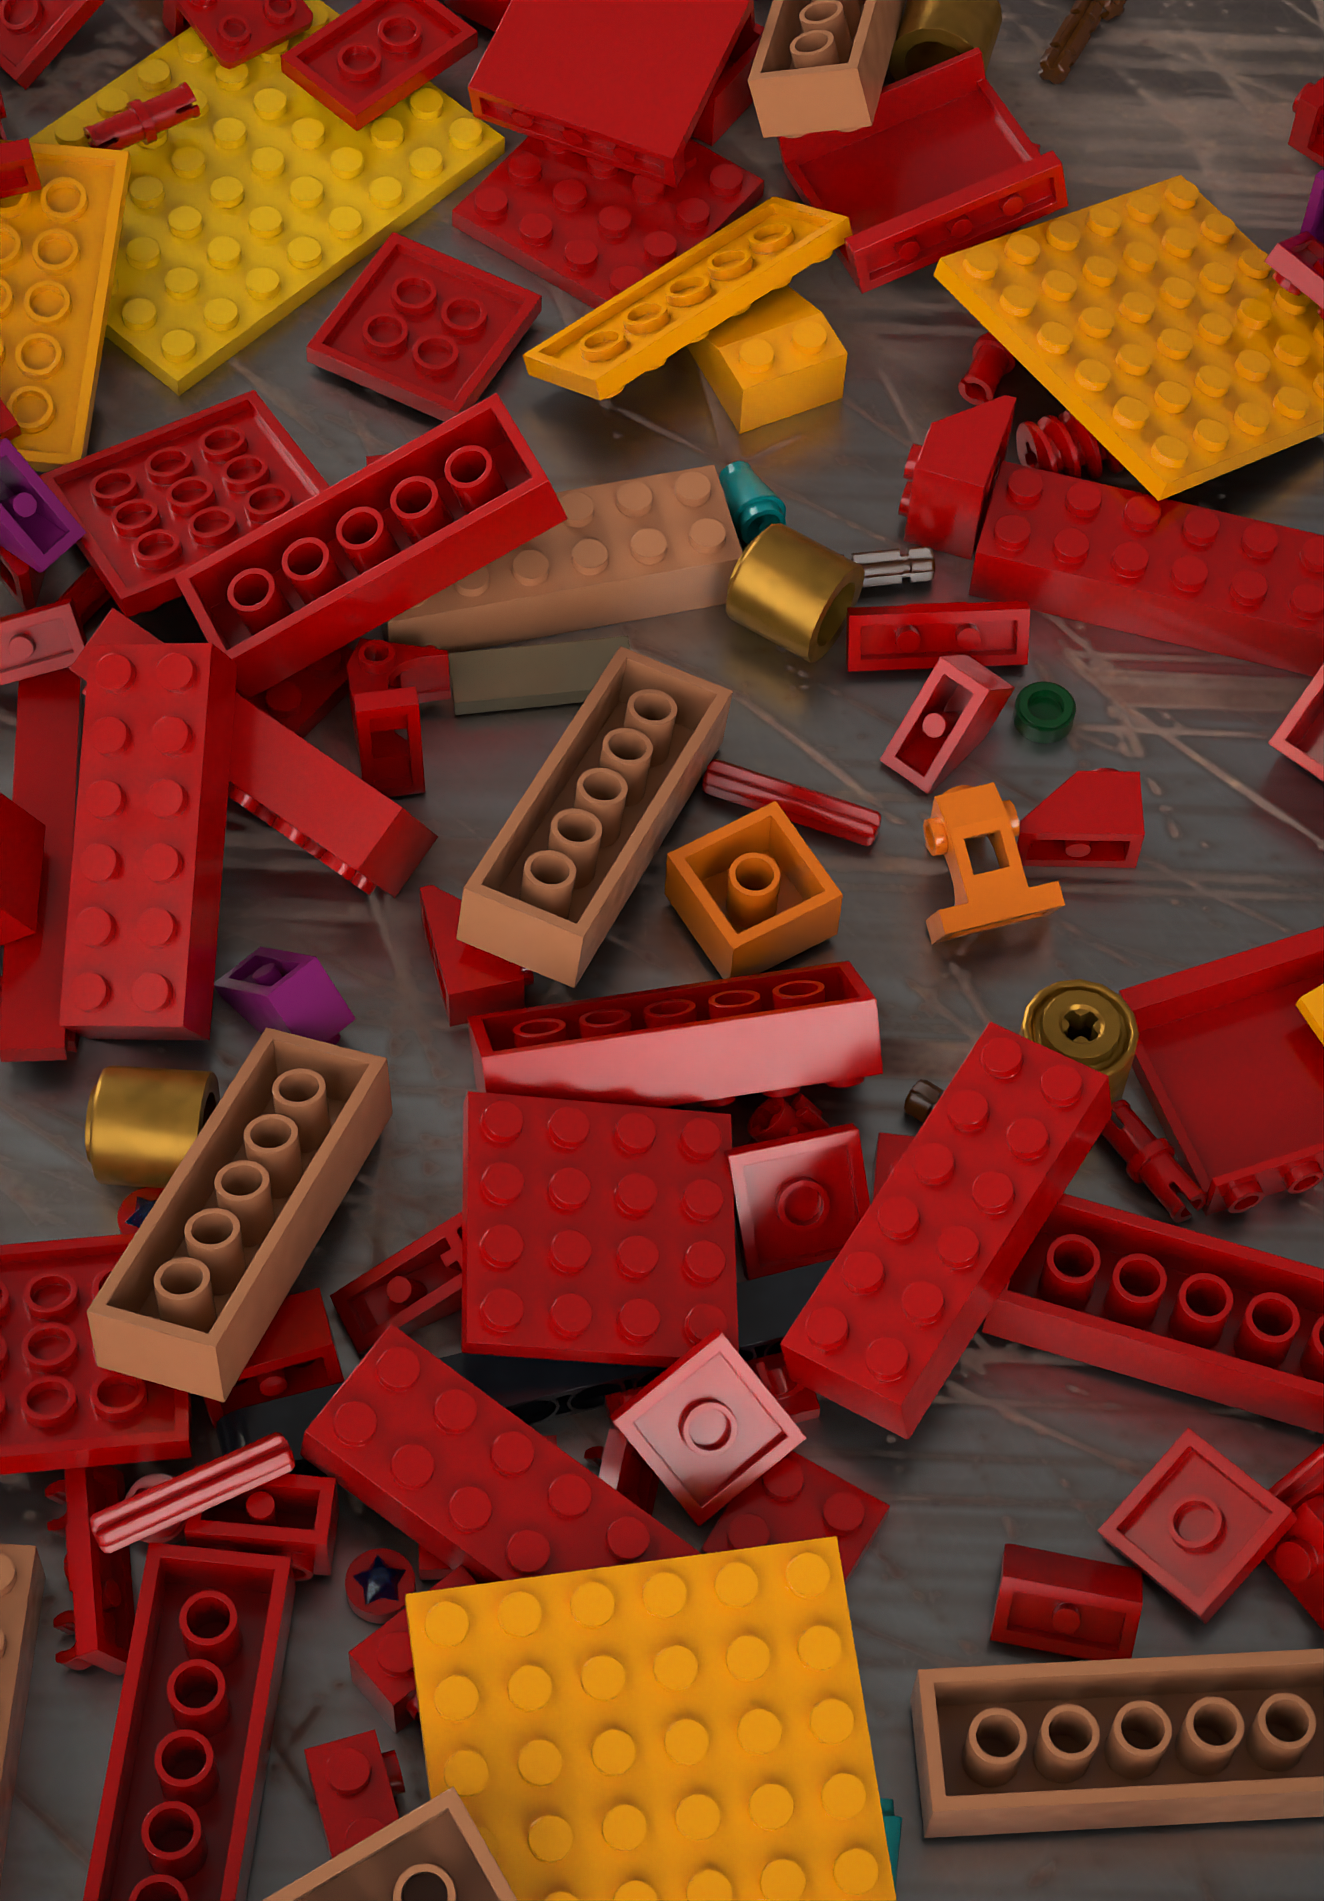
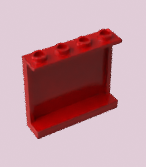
M511 0L468 85L473 116L677 188L685 172L683 151L742 29L753 31L755 27L754 0Z
M979 47L882 87L872 126L862 127L852 132H840L838 130L814 132L798 138L777 136L785 175L804 205L849 217L853 235L845 238V243L834 251L862 294L936 263L941 257L978 245L1068 206L1062 162L1053 150L1041 155L986 79L982 52Z
M1324 926L1131 986L1118 992L1134 1012L1139 1031L1136 1051L1131 1066L1169 1143L1175 1148V1155L1181 1167L1208 1194V1199L1202 1207L1205 1216L1226 1209L1230 1213L1244 1212L1259 1204L1266 1196L1288 1190L1291 1194L1301 1193L1313 1188L1324 1178V1046L1295 1005L1301 996L1324 984Z

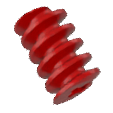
M1068 410L1062 412L1059 418L1047 415L1039 419L1037 425L1034 422L1025 421L1018 426L1016 446L1021 465L1058 474L1062 472L1063 475L1080 479V466H1083L1089 478L1093 480L1099 479L1102 476V460H1105L1109 470L1114 474L1120 473L1123 470L1124 466Z

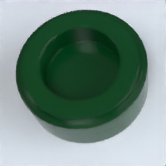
M1041 681L1029 684L1017 695L1013 711L1014 725L1022 736L1033 742L1043 744L1057 742L1066 737L1072 729L1076 713L1074 698L1068 690L1056 683Z

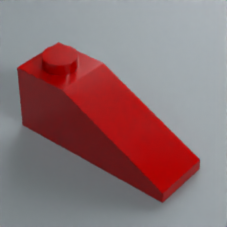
M462 1211L329 1295L359 1354H367L390 1324H393L408 1335L462 1309Z

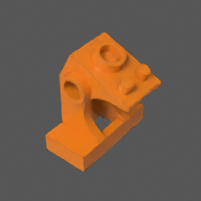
M994 782L975 787L960 785L947 790L942 795L934 796L931 817L925 819L923 823L925 845L932 856L943 854L947 861L954 887L955 906L940 909L925 920L931 944L1048 916L1065 905L1059 880L1028 887L1015 840L1020 831L1017 811L1011 800L1002 801ZM987 836L994 848L1000 869L974 875L964 840Z

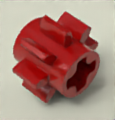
M801 1093L793 1100L791 1105L782 1097H772L762 1103L750 1118L748 1133L753 1138L747 1145L829 1128V1124L821 1118L823 1112Z

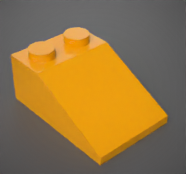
M788 285L771 290L751 303V307L746 312L729 317L709 330L708 336L701 341L686 345L739 434L843 398L848 353L824 314Z

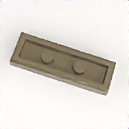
M618 636L448 653L449 676L455 715L582 703L619 647L622 646L631 650L629 637Z

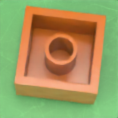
M776 801L667 853L664 894L723 979L759 974L838 934L843 894Z

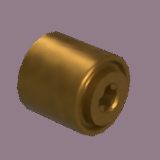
M908 0L889 61L890 72L894 79L899 81L977 47L982 52L986 74L1002 23L1001 4L998 0Z
M782 523L771 524L749 543L738 559L728 584L726 613L732 621L810 663L816 662L829 651L846 626L847 607L856 606L863 587L865 572L860 564Z
M1083 979L1057 981L1038 991L1025 1007L1019 1035L1108 1075L1111 1104L1121 1100L1139 1037L1135 1014L1122 996L1103 984Z
M110 1065L104 1068L97 1085L93 1087L90 1093L85 1124L86 1154L88 1161L92 1165L93 1175L100 1184L165 1188L220 1101L218 1079L214 1071Z

